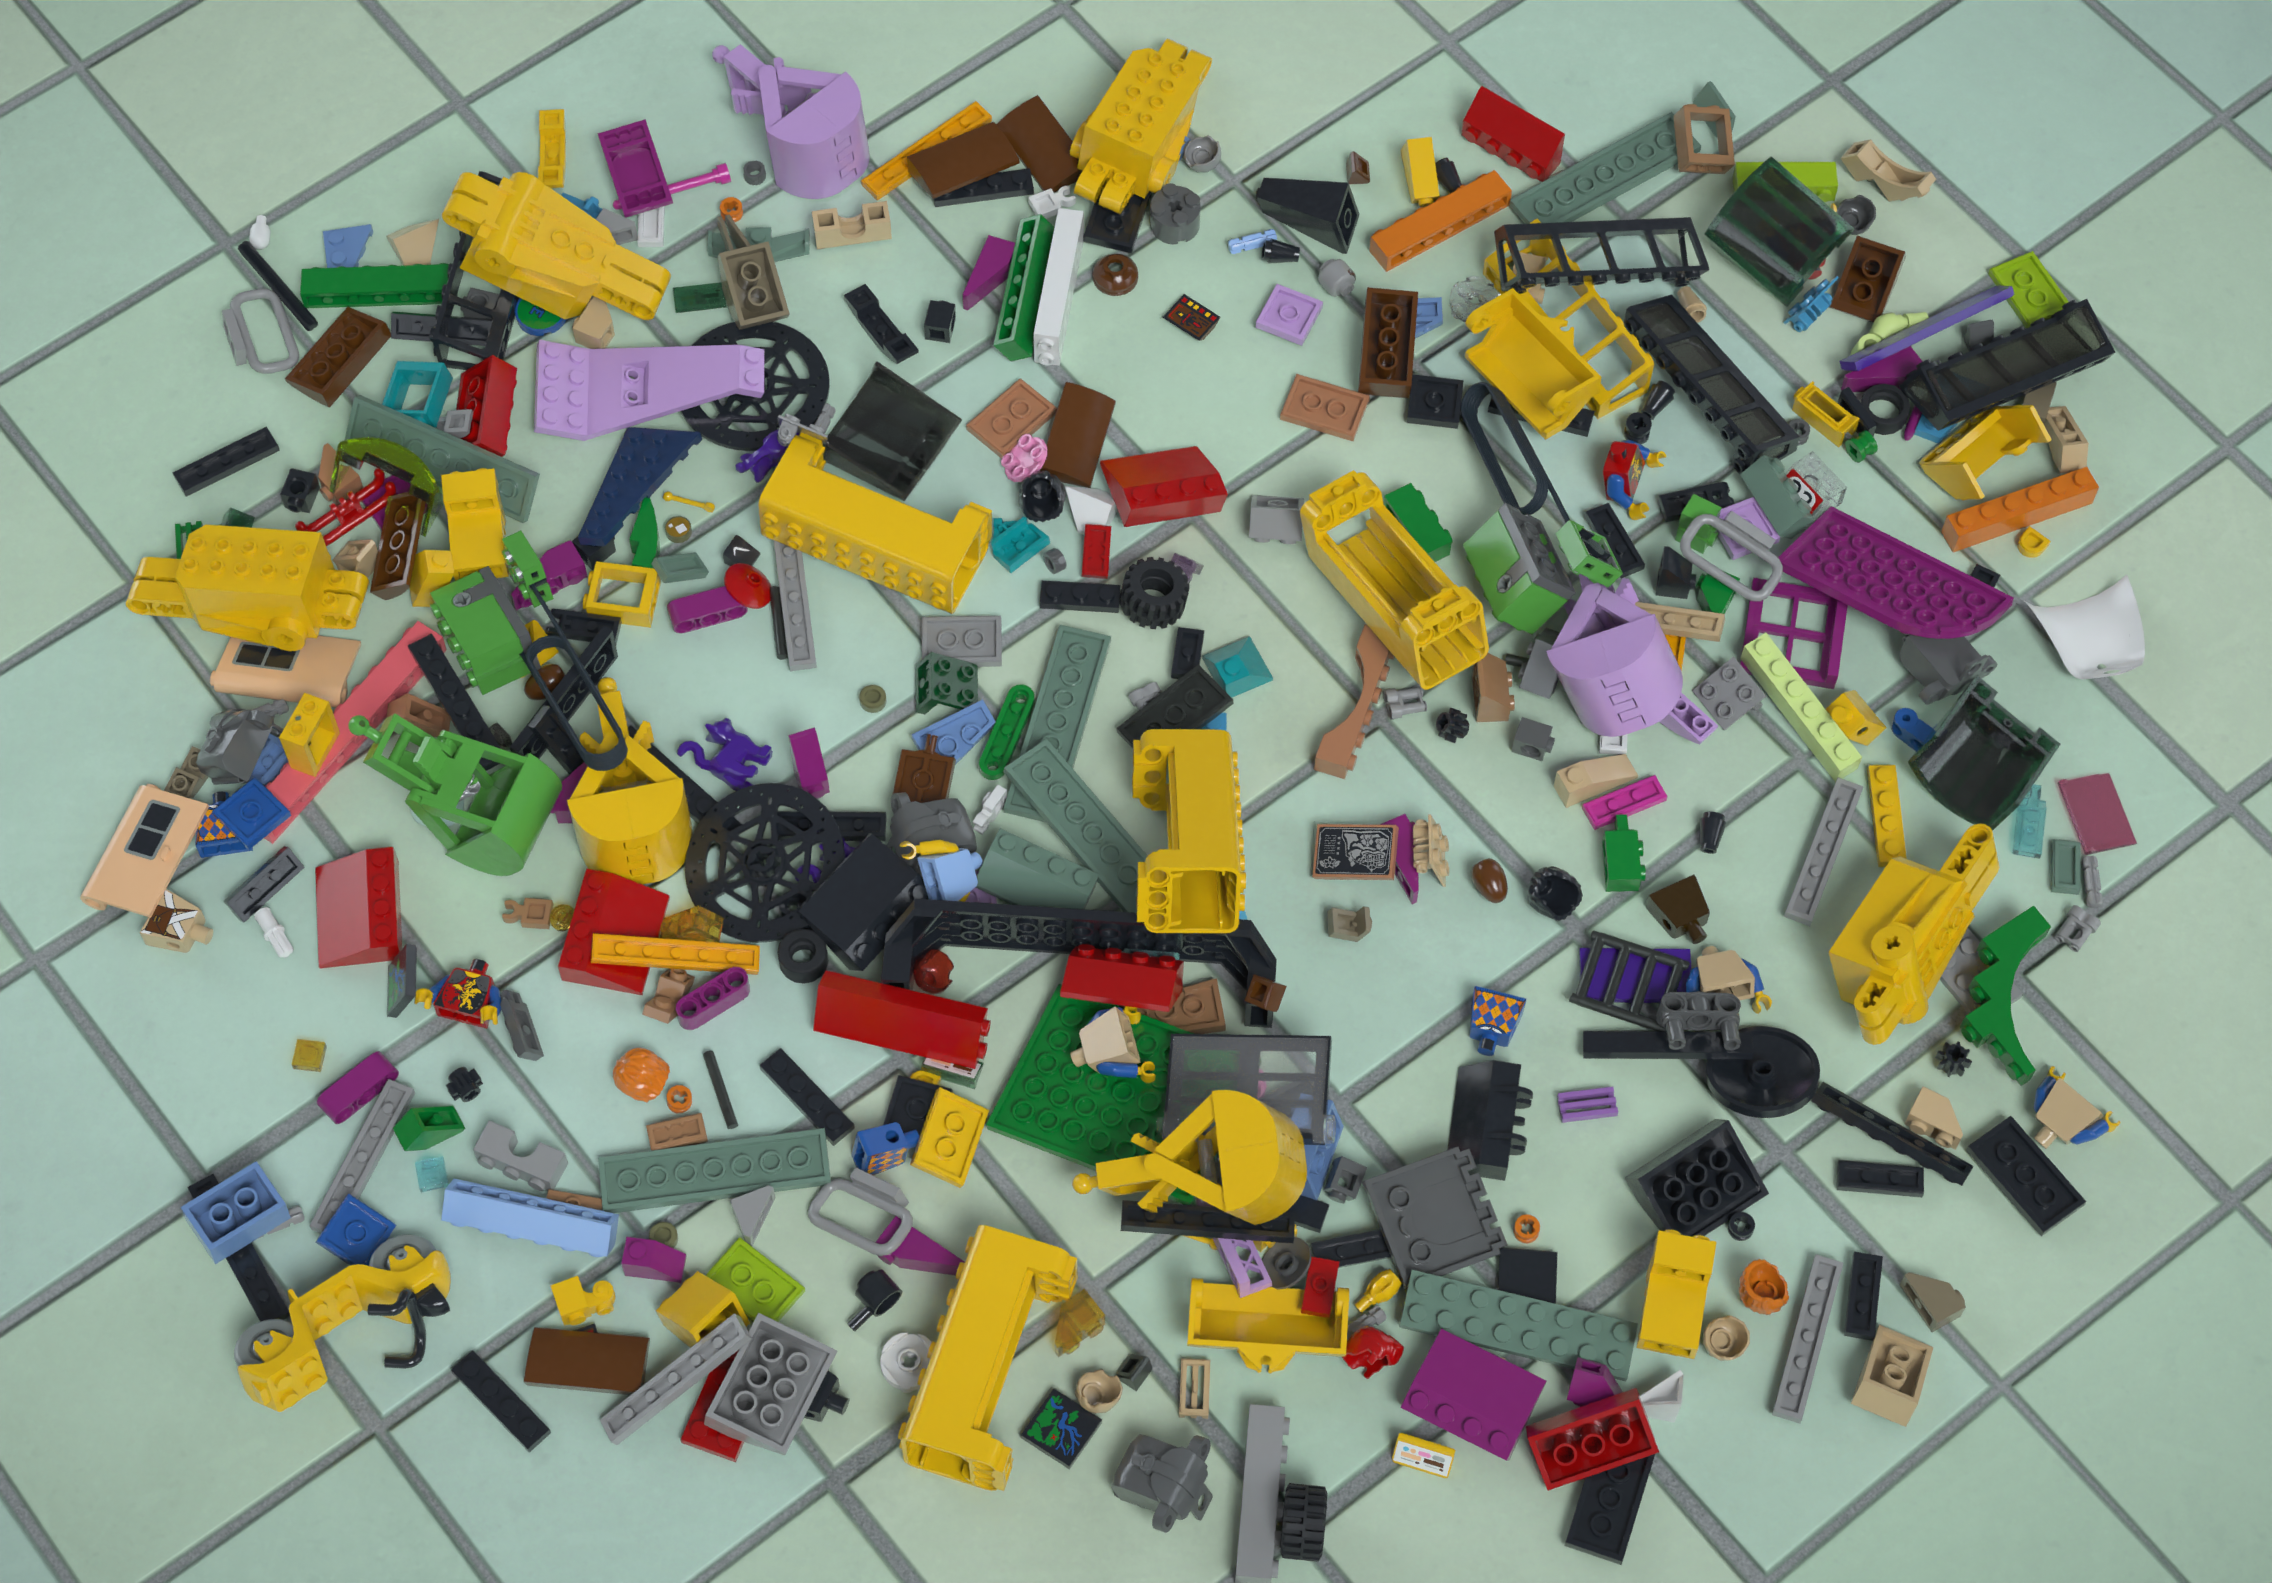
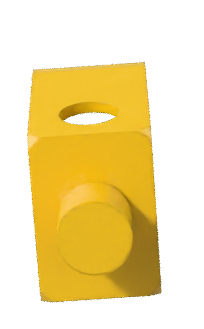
M1856 690L1843 692L1826 708V711L1846 737L1860 744L1868 746L1886 729V726ZM1867 727L1866 730L1862 732L1861 729Z

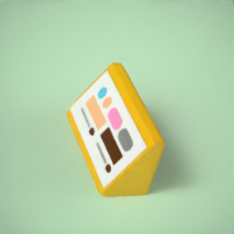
M1399 1433L1392 1461L1432 1475L1448 1478L1456 1450L1411 1435Z

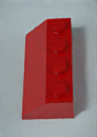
M1483 86L1479 88L1463 120L1461 134L1469 142L1479 145L1488 153L1498 156L1510 166L1522 170L1529 177L1540 182L1547 180L1561 163L1565 133Z
M492 355L461 373L456 410L472 409L473 411L470 432L467 436L460 439L501 457L505 456L508 448L507 437L511 427L510 416L514 405V388L517 384V368Z
M1082 944L1076 946L1068 957L1060 997L1169 1012L1182 993L1184 961L1176 960L1173 956L1153 957L1145 952L1124 953L1117 948L1103 950L1096 949L1092 945Z
M1637 1388L1526 1426L1527 1438L1547 1491L1659 1453Z

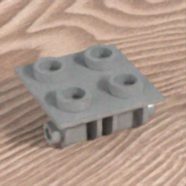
M785 414V417L778 416L777 425H780L778 442L780 445L789 446L796 433L800 434L801 432L822 440L825 445L827 444L828 435L824 434L825 430L813 424H810L809 427L799 423V418L789 414Z
M1732 657L1692 690L1724 730L1729 728L1749 710L1757 711L1763 705L1761 701L1767 697L1735 657Z

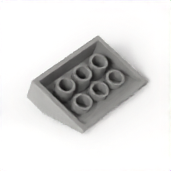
M758 1313L749 1330L752 1340L739 1349L705 1415L704 1425L731 1438L786 1455L837 1354V1350Z

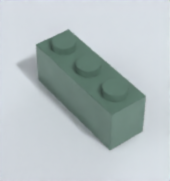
M1763 455L1743 471L1740 476L1778 535L1792 539L1815 520L1810 513L1811 507L1798 495V487L1794 481L1787 478L1782 462L1777 458Z

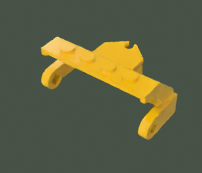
M1513 288L1475 309L1466 319V326L1474 334L1482 332L1489 327L1490 329L1482 342L1465 352V358L1493 387L1503 392L1508 402L1545 440L1565 429L1585 404L1599 393L1602 377L1577 353L1574 347V327H1570L1568 331H1562L1560 328L1567 326V320L1540 316Z
M1192 1278L1187 1346L1237 1350L1247 1368L1260 1373L1262 1365H1269L1268 1373L1270 1374L1284 1370L1295 1354L1345 1357L1349 1288L1338 1287L1337 1291H1334L1330 1318L1301 1313L1305 1289L1286 1288L1278 1290L1268 1287L1240 1298L1235 1285L1203 1283V1278Z

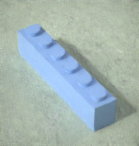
M454 1178L445 1189L441 1221L450 1222L453 1226L457 1227L469 1226L478 1228L479 1231L484 1233L496 1232L505 1234L511 1239H528L538 1245L551 1244L560 1246L566 1251L578 1250L587 1252L593 1257H607L615 1246L619 1214Z

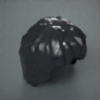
M1038 470L1029 477H1026L1023 480L1019 494V506L1023 514L1034 522H1045L1046 520L1050 521L1059 517L1063 511L1066 497L1064 484L1061 483L1056 475L1051 474L1047 470L1042 472Z
M1554 866L1543 867L1534 873L1529 883L1528 898L1532 908L1538 913L1556 921L1565 920L1582 901L1581 885L1575 877L1563 869Z

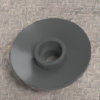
M1294 1237L1293 1244L1276 1242L1266 1252L1262 1262L1272 1281L1271 1287L1278 1290L1286 1289L1295 1285L1304 1277L1310 1267L1312 1258L1310 1247L1304 1240Z

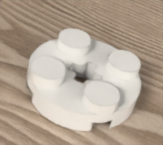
M908 1332L897 1334L889 1339L883 1347L880 1358L881 1372L885 1380L891 1386L900 1389L904 1393L919 1390L920 1385H917L922 1368L927 1369L930 1360L927 1358L931 1340L924 1335L908 1334ZM905 1356H908V1358L916 1357L915 1366L911 1368L909 1366L904 1367L903 1358Z

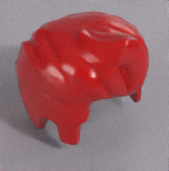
M1364 1326L1355 1331L1347 1340L1346 1356L1342 1358L1351 1369L1358 1367L1366 1368L1367 1371L1364 1373V1377L1369 1379L1384 1366L1397 1364L1403 1354L1404 1346L1383 1331L1370 1326Z

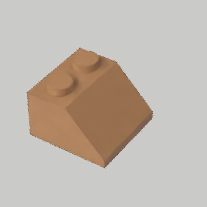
M1487 653L1482 660L1473 664L1472 670L1476 722L1508 721L1510 711L1515 709L1514 695H1509V687H1512V673L1507 671L1506 661Z

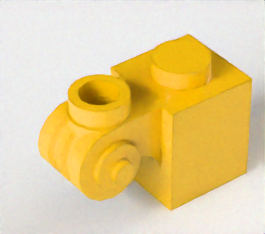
M578 1276L550 1285L564 1326L569 1324L578 1325L583 1323L586 1318L591 1317V1314L597 1313L601 1316L609 1314L614 1310L615 1292L613 1286L608 1281L596 1282L592 1293L585 1292L582 1289Z

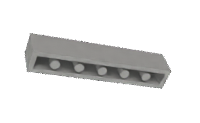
M1250 1404L1235 1583H1271L1272 1578H1278L1279 1560H1273L1274 1549H1280L1281 1531H1275L1276 1520H1282L1283 1502H1278V1491L1284 1492L1286 1474H1280V1465L1287 1462L1288 1446L1282 1445L1283 1435H1289L1290 1418L1284 1417L1285 1407Z

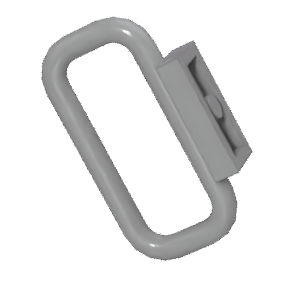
M263 288L245 291L233 297L230 309L222 310V320L236 366L247 364V358L251 368L263 374L293 368L299 360V351L281 299L272 290ZM257 299H268L271 302L289 353V357L286 360L268 364L261 363L258 360L240 308L242 303Z
M1730 511L1723 520L1711 514L1697 516L1690 523L1681 538L1680 550L1689 562L1750 601L1767 599L1783 574V566L1780 559L1768 551L1776 539L1733 511ZM1705 524L1713 526L1771 565L1772 574L1761 590H1751L1692 551L1690 547L1691 541L1701 526Z
M855 1168L850 1175L853 1182L841 1178L833 1179L820 1189L808 1208L810 1222L816 1227L874 1255L883 1256L894 1252L911 1230L913 1218L910 1211L905 1208L909 1201L901 1189L867 1172ZM842 1190L901 1218V1224L887 1243L878 1244L820 1216L819 1211L832 1192Z

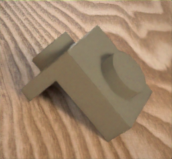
M1363 906L1357 912L1333 907L1327 911L1329 937L1358 942L1371 931L1372 919L1369 907Z

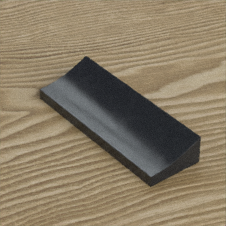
M603 626L579 657L595 686L618 658L613 631ZM573 665L551 694L569 721L591 692L576 666ZM546 699L543 705L551 707L548 700ZM532 718L512 743L510 751L521 756L531 753L540 759L547 748L528 727L533 720Z

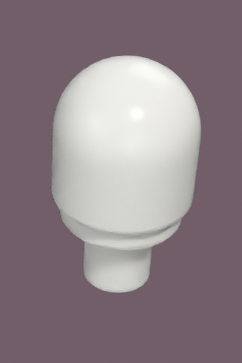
M258 215L256 223L250 228L249 242L258 250L266 248L270 242L271 231L269 226L266 225L267 217L263 215Z

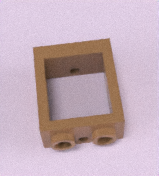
M1687 104L1673 116L1679 172L1725 174L1735 165L1729 109L1720 108L1716 105L1697 107L1695 104ZM1691 120L1716 122L1719 155L1694 153Z

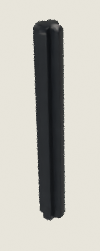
M244 241L240 244L238 250L277 294L307 331H312L316 328L318 322L252 244L249 241Z

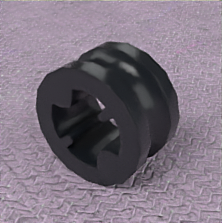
M1745 1212L1734 1214L1728 1224L1730 1236L1738 1241L1749 1239L1755 1229L1753 1217ZM1740 1221L1746 1223L1743 1232L1737 1230Z

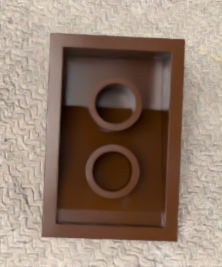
M1857 236L1830 308L1874 323L1875 319L1881 316L1886 308L1905 261L1906 252Z

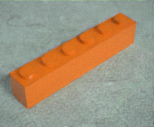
M1495 170L1488 174H1482L1475 181L1467 185H1461L1451 194L1441 196L1434 203L1417 209L1412 215L1398 219L1386 229L1376 231L1370 238L1369 251L1382 268L1388 272L1508 207L1512 190Z
M2084 467L1947 515L1941 533L1952 552H1956L2090 505L2094 501L2099 486L2088 467Z

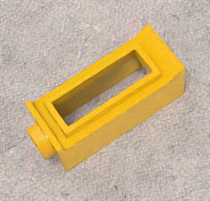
M1813 381L1805 388L1803 386L1800 387L1794 394L1792 411L1838 448L1842 445L1846 432L1851 435L1856 432L1860 418L1853 416L1816 387Z

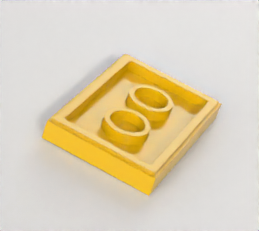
M941 1087L936 1089L910 1165L959 1188L964 1186L989 1110Z

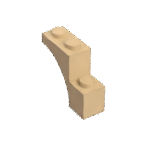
M1871 139L1855 142L1841 157V160L1856 182L1874 179L1889 202L1895 200L1904 201L1911 197H1923L1930 191L1929 187L1936 180L1932 172L1914 171L1897 164L1881 152Z

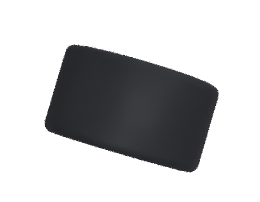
M794 930L785 935L779 943L777 953L780 969L789 980L802 984L814 982L822 977L827 970L829 958L826 943L813 930ZM799 950H810L814 953V957L808 962L799 963L792 959L794 953Z

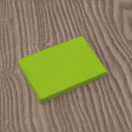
M2033 251L1989 269L1988 275L1996 286L2013 287L2015 295L2006 300L2026 329L2031 327V323L2040 318H2044L2045 321L2051 319V315L2063 310L2062 306L2069 302Z
M740 1237L705 1275L735 1293L747 1318L754 1322L758 1313L779 1322L805 1292V1287Z

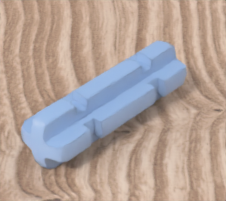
M1274 229L1264 231V234L1258 232L1242 236L1241 240L1234 238L1228 241V248L1231 254L1240 253L1242 249L1244 251L1263 247L1264 240L1270 241L1271 238L1277 240V235Z

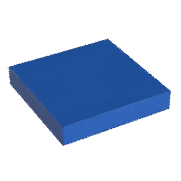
M255 777L212 811L214 816L248 850L291 816L290 811Z
M348 1193L315 1243L350 1266L356 1264L369 1266L372 1254L388 1239L396 1224Z

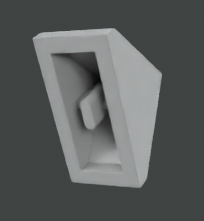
M603 208L596 220L609 228L616 244L621 245L638 240L634 221Z
M769 1185L730 1200L743 1238L750 1246H753L775 1200L774 1188Z

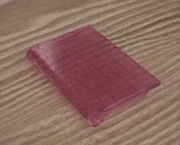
M2109 773L2073 780L2063 779L2057 783L2085 855L2137 844Z

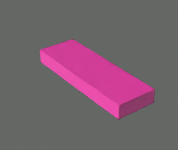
M1653 775L1584 803L1582 809L1593 829L1596 830L1613 823L1616 815L1631 816L1667 801L1668 796L1656 775Z

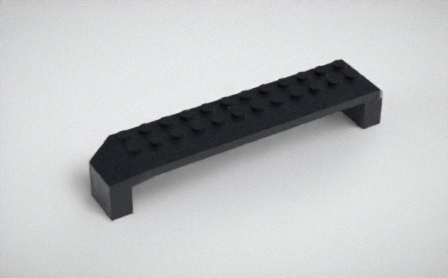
M915 898L886 933L881 983L913 990L915 969L945 946L1070 954L1076 946L1088 944L1096 949L1117 948L1124 953L1145 952L1153 957L1173 956L1176 960L1184 962L1221 964L1246 990L1247 995L1254 974L1276 981L1277 959L1251 920L1239 919L1238 928L1231 933H1154L1147 930L1144 922H1137V913ZM1246 1002L1244 1026L1272 1028L1273 1011L1265 1010Z

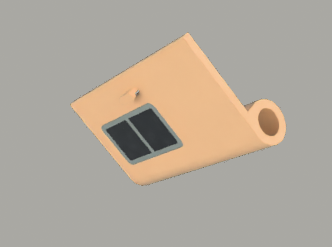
M318 635L317 638H307L302 649L286 651L274 646L230 637L217 669L211 673L210 684L214 686L215 692L272 700L284 699L287 702L299 703L303 694L307 693L329 701L330 706L336 708L347 699V678L361 647V641Z
M153 784L139 786L80 896L82 902L97 910H105L107 905L151 918L209 805L163 791Z

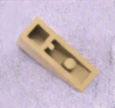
M2066 406L2050 407L2046 421L2043 424L2052 439L2048 444L2054 463L2060 473H2070L2086 467L2088 441Z
M1626 754L1585 760L1557 771L1554 788L1565 807L1568 808L1637 779L1638 774Z

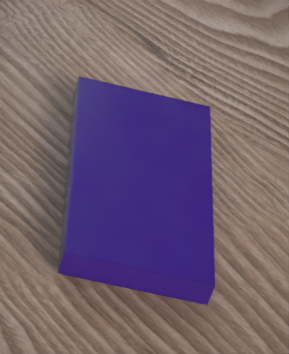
M1591 948L1579 949L1580 978ZM1602 948L1586 997L1603 1001L1619 953L1618 949ZM1654 949L1690 962L1689 968L1686 971L1683 970L1677 992H1686V982L1692 969L1690 949ZM1634 954L1629 955L1614 1003H1632L1646 958ZM1656 963L1643 1003L1661 1002L1673 967Z

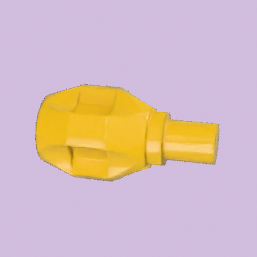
M1391 1269L1378 1273L1371 1279L1366 1292L1363 1293L1365 1296L1354 1304L1355 1307L1362 1313L1372 1304L1375 1305L1376 1303L1388 1301L1398 1292L1402 1282Z

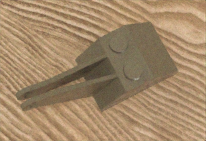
M730 214L725 215L726 225L721 216L717 217L718 228L726 248V252L719 253L718 255L722 289L729 312L738 329L788 318L790 313L769 241L750 245ZM728 231L737 249H733Z

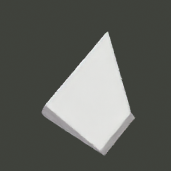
M1065 486L1078 533L1085 535V524L1110 526L1118 512L1112 494L1101 489Z
M1681 1370L1640 1396L1648 1418L1675 1422L1682 1404L1684 1374Z

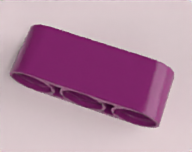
M725 586L678 598L667 605L671 624L676 633H687L738 619L748 612V608L733 599Z
M740 967L729 968L682 997L676 1004V1013L680 1026L686 1030L697 1029L744 1000L750 993V984L746 971ZM735 981L743 982L738 987L731 986ZM711 996L719 997L716 1001L707 1000ZM688 1010L696 1011L691 1016L683 1015Z
M377 1051L325 1090L319 1096L317 1105L335 1124L343 1123L379 1095L388 1079L395 1081L399 1071L380 1051Z

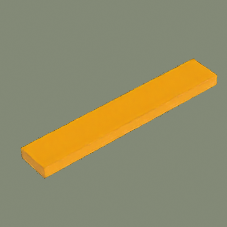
M975 101L863 178L861 185L878 201L912 177L908 172L907 156L992 122V116Z
M594 933L592 936L591 963L724 972L732 967H740L747 974L758 975L759 945Z

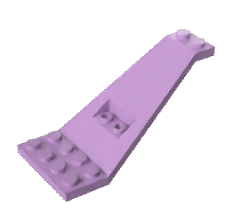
M539 340L536 356L534 432L586 441L733 394L761 398L764 394V349L744 345L587 349Z

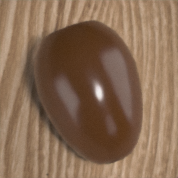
M548 664L537 670L551 693L565 676V673L557 664ZM531 675L524 686L526 696L531 700H545V695L533 675Z
M1492 858L1475 864L1472 867L1471 876L1479 893L1492 903L1502 902L1507 896L1508 885L1501 865Z

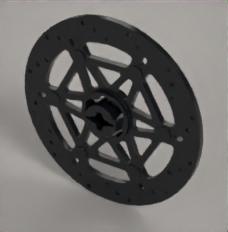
M735 322L728 323L709 331L692 345H738L736 343L737 340L749 338L767 339L776 342L773 347H754L764 349V365L775 357L770 369L764 367V394L761 398L733 394L729 396L725 406H722L718 399L712 402L719 413L715 419L707 416L700 405L680 411L690 427L695 432H700L703 438L729 449L756 451L763 446V439L776 431L778 427L780 428V425H777L778 416L783 414L798 394L808 395L804 405L794 415L800 419V424L809 427L822 414V409L827 403L830 390V378L826 361L820 350L808 337L796 329L778 322H769L740 330ZM789 351H794L802 359L808 369L810 376L808 379L798 378L786 358ZM781 363L785 366L790 378L774 375ZM765 378L767 379V389L765 386ZM775 383H782L792 386L775 388ZM789 394L779 408H776L772 396ZM735 400L742 403L734 411L729 412ZM767 401L771 413L768 414L759 404ZM749 406H752L760 416L740 414ZM732 422L766 423L769 429L745 432L728 427Z
M765 783L735 791L720 800L705 814L691 837L685 860V878L691 900L701 916L712 927L729 937L755 943L781 940L788 933L798 929H805L809 925L797 913L798 908L783 917L768 920L769 911L799 894L805 896L807 900L845 860L842 833L838 823L826 806L810 793L797 787L778 783ZM755 806H762L759 816L731 831L724 828V825L740 812ZM779 806H787L799 811L813 823V826L806 831H802L778 816ZM767 822H770L771 839H763ZM759 824L754 841L739 836L741 833ZM778 824L796 833V835L779 841ZM712 830L718 831L717 834H714ZM733 841L748 846L743 854H740L731 845ZM802 841L800 846L790 854H787L786 846ZM717 842L721 845L718 878L708 883L706 873L707 857L711 844ZM822 842L824 851L823 870L818 883H813L809 880L812 846ZM730 851L740 860V863L725 873L727 852ZM805 852L803 873L800 874L790 865V862ZM740 871L743 872L744 879L727 883ZM789 871L799 882L794 884L782 878ZM751 884L752 901L734 892V889ZM775 884L791 889V891L771 901ZM767 886L763 902L759 903L758 887ZM727 894L752 909L751 919L745 920L730 914L719 905L717 898Z

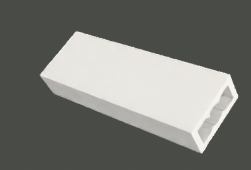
M1058 208L1034 329L1035 363H1041L1046 366H1060L1084 243V211Z

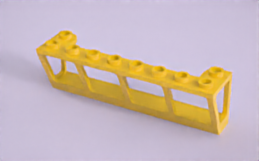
M1537 218V219L1533 220L1530 224H1532V223H1541V222H1540L1539 219ZM1551 239L1530 240V245L1519 251L1521 253L1528 254L1531 252L1532 255L1547 257L1546 261L1548 257L1550 258L1551 262L1537 273L1551 272L1556 267L1562 272ZM1507 242L1503 244L1504 254L1509 250ZM1563 247L1570 269L1572 271H1581L1578 264L1574 261L1572 262L1567 256ZM1494 251L1485 259L1483 275L1498 294L1501 295L1507 291L1501 290L1497 251ZM1512 256L1505 259L1508 281L1516 277L1507 265L1513 262ZM1587 281L1582 285L1572 286L1580 298L1555 318L1565 320L1586 304L1609 332V335L1581 357L1588 362L1615 340L1632 361L1631 374L1609 391L1600 383L1599 393L1586 403L1590 410L1595 411L1594 416L1599 419L1648 393L1654 361L1651 355L1645 353L1639 346L1637 338L1627 331L1622 319L1619 316H1615L1611 311L1606 299L1601 298L1595 291L1592 282ZM1530 288L1526 289V293L1519 294L1540 316L1548 317L1528 292ZM1635 382L1639 388L1638 390L1610 404V401Z

